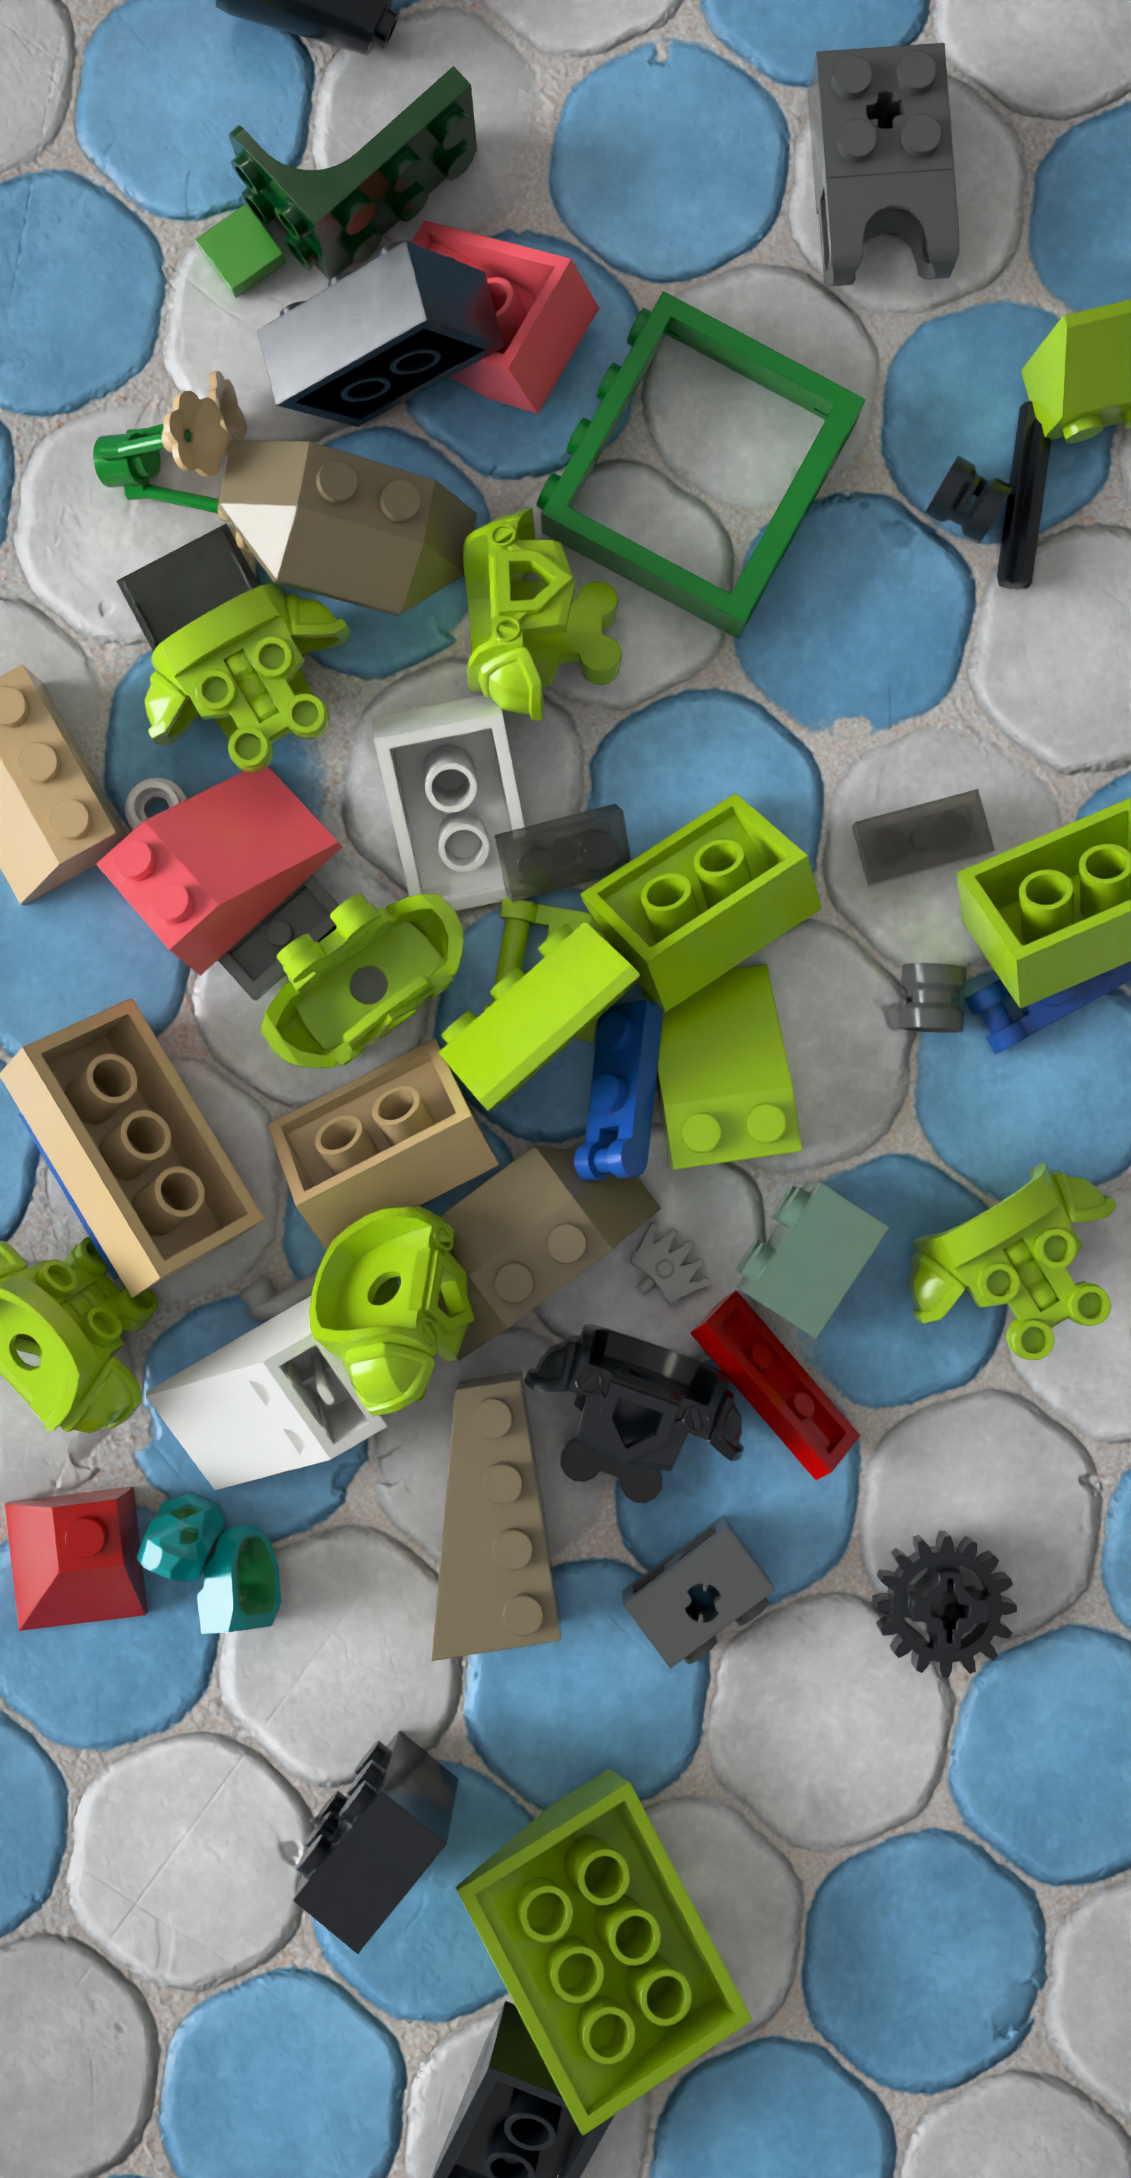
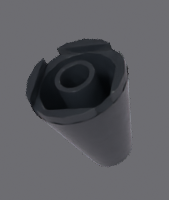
M216 0V7L228 13V15L367 56L374 45L383 50L386 48L400 15L399 11L391 7L393 0Z

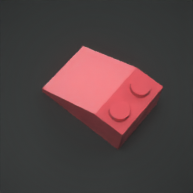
M424 220L412 242L485 272L504 343V348L452 375L450 378L488 399L539 414L599 310V306L573 260Z
M267 766L264 770L254 773L243 771L144 820L96 865L165 946L201 976L343 847Z

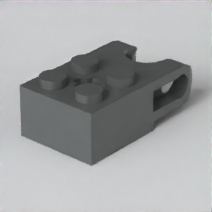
M945 43L816 52L807 93L816 213L819 214L825 284L827 286L854 284L856 280L855 272L863 258L864 242L881 234L899 237L911 247L917 266V273L921 278H950L959 255V225Z

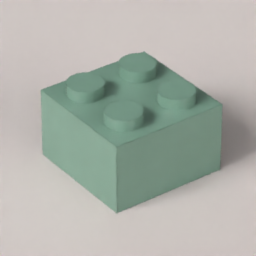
M806 1181L803 1187L799 1186L796 1188L792 1185L786 1191L771 1216L779 1224L766 1243L759 1239L752 1243L736 1271L744 1276L738 1285L741 1290L816 1340L890 1227L823 1183Z

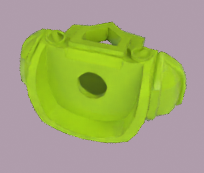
M523 507L515 514L499 515L490 523L474 530L465 537L463 566L471 640V656L467 665L470 693H483L484 697L492 698L502 710L519 714H530L532 720L542 721L545 713L542 688L552 686L561 663H580L585 679L596 685L608 684L615 680L619 674L622 651L617 641L610 636L602 635V630L609 628L615 621L618 608L616 591L606 582L593 581L586 583L580 588L576 600H573L575 581L562 544L554 540H535L533 507ZM529 572L534 573L536 576L542 579L535 581H526Z
M261 585L225 602L173 633L153 651L151 662L156 671L150 676L151 686L144 699L147 716L152 725L148 729L149 734L155 744L172 745L189 729L197 718L202 717L203 720L215 719L229 739L228 750L231 760L243 771L254 773L264 770L271 763L274 753L272 744L290 733L301 739L312 740L320 738L328 729L330 721L328 709L318 697L313 695L300 667L305 662L303 657L313 651L320 652L345 645L350 637V628L343 618L337 620L331 611L320 601L300 598L295 593L287 595L280 585Z
M357 893L344 901L330 914V918L337 928L320 942L314 941L309 933H306L285 946L276 958L282 964L290 983L286 982L272 1000L265 1012L260 1028L261 1033L273 1051L286 1062L302 1068H334L336 1065H347L366 1050L364 1047L367 1044L370 1046L375 1045L426 1006V999H433L447 989L454 980L453 976H456L465 938L463 927L456 912L440 894H418L389 904L385 910L381 906L376 909L373 903L368 902L362 893ZM365 967H374L381 970L386 976L388 983L384 997L373 1004H364L357 1001L351 992V980L354 974Z
M1043 1162L1029 1171L1030 1181L997 1205L957 1227L944 1232L922 1235L912 1241L916 1252L910 1257L912 1266L907 1282L915 1305L912 1314L917 1322L924 1324L942 1319L963 1294L964 1290H966L978 1308L1008 1304L1016 1317L1007 1329L1006 1341L1008 1348L1016 1356L1033 1361L1043 1359L1050 1354L1054 1346V1334L1051 1328L1067 1318L1074 1323L1085 1326H1095L1107 1319L1111 1311V1300L1108 1294L1099 1285L1085 1281L1074 1283L1067 1271V1267L1083 1247L1070 1224L1071 1222L1078 1223L1108 1218L1117 1207V1204L1112 1197L1102 1195L1085 1178L1066 1175L1059 1169L1050 1171L1047 1164Z
M420 1206L381 1209L364 1216L347 1227L331 1242L317 1271L312 1289L309 1319L313 1338L334 1356L343 1360V1366L349 1374L357 1396L372 1417L394 1413L410 1404L423 1400L426 1394V1387L435 1367L433 1356L437 1353L447 1362L456 1360L468 1324L475 1321L468 1299L467 1273L448 1252L452 1250L454 1245L455 1230L445 1218L433 1214L430 1210ZM397 1277H401V1285H400V1288H399V1286H398V1278H397ZM440 1289L449 1316L438 1307Z
M90 1237L84 1238L80 1244L73 1248L66 1257L65 1263L55 1259L42 1260L30 1268H26V1262L7 1242L0 1241V1374L30 1404V1408L45 1423L43 1428L48 1433L60 1426L67 1433L72 1430L93 1433L101 1429L115 1428L128 1420L143 1402L140 1384L117 1358L111 1356L124 1344L120 1337L122 1329L136 1332L142 1330L149 1322L153 1313L158 1308L156 1295L151 1289H148L132 1298L126 1287L120 1290L106 1276L109 1270ZM17 1351L39 1356L40 1366H31L25 1363Z

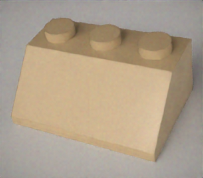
M22 664L0 676V868L20 904L26 905L96 866L128 834L45 685Z
M436 1038L267 1124L294 1204L326 1251L334 1238L368 1214L387 1208L421 1206L499 1165L453 1070L438 1054L441 1047Z

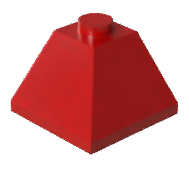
M134 1486L5 1503L19 1631L145 1616L148 1613L143 1566L136 1558L140 1548Z

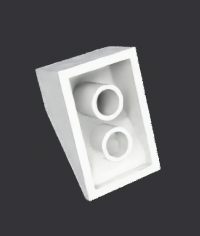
M481 695L373 717L374 743L409 897L418 894H440L451 908L457 911L502 902L503 898L517 899L537 895L538 892L502 709L492 698Z

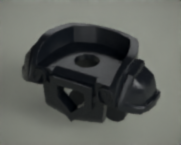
M585 1324L580 1335L569 1336L567 1341L550 1346L540 1358L536 1368H531L527 1371L524 1381L535 1392L571 1391L577 1394L574 1405L582 1412L576 1437L568 1441L562 1449L560 1462L565 1475L574 1481L586 1482L594 1478L601 1471L621 1478V1488L625 1496L637 1503H647L656 1499L662 1490L663 1478L660 1470H672L688 1433L706 1439L730 1461L739 1460L744 1450L743 1445L740 1443L742 1415L733 1402L734 1394L727 1389L729 1377L721 1370L699 1360L602 1326Z

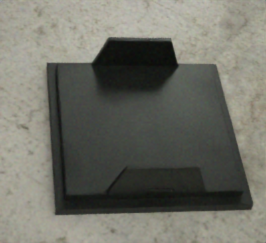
M227 523L116 581L152 651L161 642L187 624L225 602L259 586Z

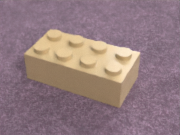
M133 998L22 1047L0 1072V1078L132 1298L235 1241L265 1220Z

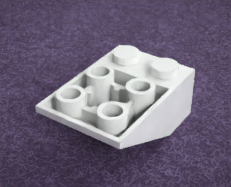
M311 1296L146 1391V1398L214 1490L331 1460L387 1427L385 1414L372 1417L361 1403L352 1386L349 1374L343 1366V1360L334 1356L313 1338L309 1319Z

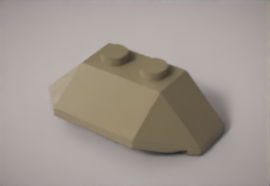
M232 440L229 445L217 506L228 522H232L246 546L273 582L397 617L464 576L463 545L465 537L474 531L477 515L476 512L435 479L310 441Z
M534 1145L441 1215L455 1230L454 1245L452 1250L448 1252L467 1273L468 1299L475 1321L468 1324L457 1355L459 1361L508 1329L613 1250L662 1209L638 1177L617 1178L611 1174L606 1180L584 1181L578 1176L574 1167L576 1151ZM440 1289L438 1307L449 1316Z

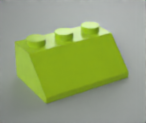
M1131 299L1063 315L1021 369L1029 401H1032L1035 418L1042 424L1045 438L1053 440L1064 437L1066 443L1072 444L1098 435L1107 426L1124 423L1125 429H1131Z
M737 793L580 893L585 906L611 946L640 974L637 981L639 986L665 1013L822 909L808 855Z
M586 921L575 931L567 923L560 927L538 948L545 958L527 974H524L519 967L513 969L489 992L496 1000L478 1017L468 1010L441 1034V1037L448 1044L438 1054L487 1111L494 1112L636 985L640 977L638 971Z

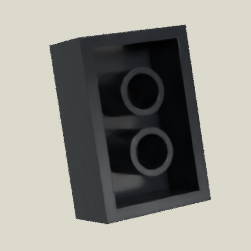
M398 241L386 245L378 252V258L356 271L335 276L329 281L328 288L306 301L287 305L280 311V317L257 330L276 406L356 427L363 425L504 348L485 272L456 261L454 258L446 257L416 245L412 241Z
M400 1730L387 1746L378 1740L368 1750L354 1771L358 1776L349 1787L346 1797L337 1790L322 1807L313 1821L316 1828L305 1843L308 1850L295 1868L302 1877L293 1901L357 1954H359L447 1845L458 1778Z

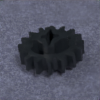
M946 1531L938 1532L936 1546L931 1547L919 1534L913 1536L915 1552L907 1556L904 1552L895 1548L891 1552L894 1560L899 1565L895 1572L879 1569L877 1577L888 1587L887 1593L872 1595V1603L876 1609L889 1613L876 1622L877 1627L883 1636L897 1634L893 1638L890 1648L898 1658L907 1655L913 1650L911 1664L918 1672L923 1673L932 1660L935 1662L937 1671L942 1678L950 1677L952 1663L960 1661L969 1674L976 1672V1666L973 1656L982 1652L986 1657L994 1660L998 1655L990 1643L993 1637L1010 1638L1013 1633L1001 1621V1616L1017 1612V1605L1010 1598L1000 1594L1013 1585L1012 1580L1005 1572L992 1573L999 1560L989 1550L976 1557L978 1544L966 1535L959 1542L957 1548L954 1547L952 1538ZM959 1565L967 1567L978 1576L983 1590H977L974 1586L962 1585V1573L959 1571ZM927 1568V1572L914 1585H909L911 1580L920 1571ZM948 1590L955 1598L956 1603L946 1604L944 1615L940 1617L933 1609L932 1604L942 1603L944 1592ZM904 1618H911L913 1622H925L927 1624L926 1632L929 1635V1642L914 1635L908 1629ZM975 1623H978L977 1626L975 1627V1629H974L970 1634H968L966 1637H964L963 1639H961V1637H962Z

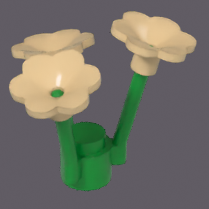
M220 371L211 372L209 374L210 389L208 391V398L199 399L192 391L179 392L174 398L173 411L165 415L162 424L148 428L129 429L126 431V434L100 436L93 448V461L95 471L102 484L108 488L123 486L128 500L151 499L217 513L220 520L228 522L217 507L219 499L151 485L149 480L159 474L161 466L159 450L162 449L173 453L174 461L183 471L195 470L202 477H210L218 473L220 457L228 453L230 442L232 440H245L244 435L247 433L245 418L241 408L238 406L237 395L229 379L224 380ZM236 530V544L239 548L246 549L247 553L252 554Z

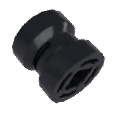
M958 455L925 514L939 522L953 521L961 526L965 537L980 544L1011 493L1013 486L997 477L990 480L985 479L977 474L975 464ZM973 494L977 499L970 509L966 504Z

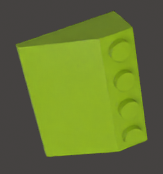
M610 1768L553 1803L455 1887L570 2114L583 2136L753 2020L630 1781Z

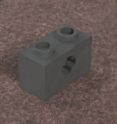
M721 1516L622 1590L624 1607L671 1669L683 1659L687 1664H692L705 1656L718 1642L715 1635L732 1622L736 1621L738 1625H744L756 1618L768 1606L769 1601L766 1597L774 1592L775 1589L769 1576L726 1518ZM697 1584H702L703 1591H707L708 1585L713 1586L710 1590L713 1602L701 1608L699 1601L696 1600L694 1607L690 1606L692 1601L689 1589Z

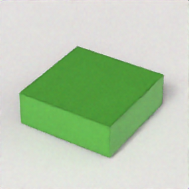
M247 203L196 239L199 249L235 299L286 263L282 251Z

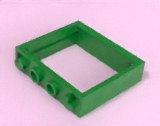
M663 291L652 311L642 308L636 317L627 338V344L632 346L622 366L613 362L607 370L597 392V399L602 401L592 421L583 417L578 423L566 450L568 454L572 455V458L562 476L554 472L550 475L539 495L536 507L542 509V534L561 542L564 546L739 639L852 433L866 399ZM666 335L825 419L823 426L731 594L572 509L575 500Z

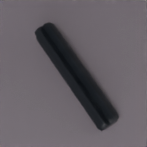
M1032 401L1023 403L1019 409L1009 482L1013 489L1007 498L997 570L999 586L1016 590L1027 589L1032 584L1051 446L1050 438H1045L1042 424L1035 418Z

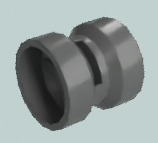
M909 963L902 965L901 985L907 990V997L911 998L912 1002L906 1003L900 1009L898 1029L936 1033L963 1032L964 1012L959 1006L953 1005L952 1001L958 1000L959 993L966 987L967 968L937 963Z

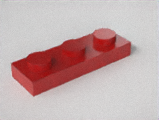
M737 1290L723 1298L690 1332L816 1481L833 1472L860 1437V1434Z

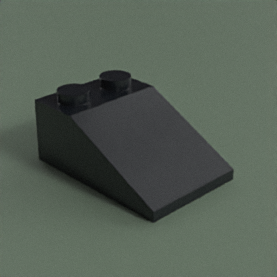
M505 2001L484 2043L433 2171L432 2178H580L614 2118L613 2115L584 2136L580 2133L515 2004Z

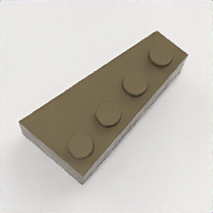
M522 1371L459 1381L455 1390L431 1661L561 1641L560 1609Z

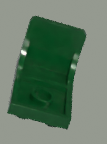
M454 66L356 154L330 168L303 170L287 166L267 154L242 126L238 125L229 133L236 156L231 161V165L246 186V189L242 192L245 202L264 224L267 225L274 220L287 234L284 238L286 246L305 269L310 270L315 265L329 281L341 274L353 262L359 264L371 257L379 247L382 236L400 220L407 222L414 218L425 206L429 194L446 178L451 181L461 176L471 165L475 152H477L471 84Z

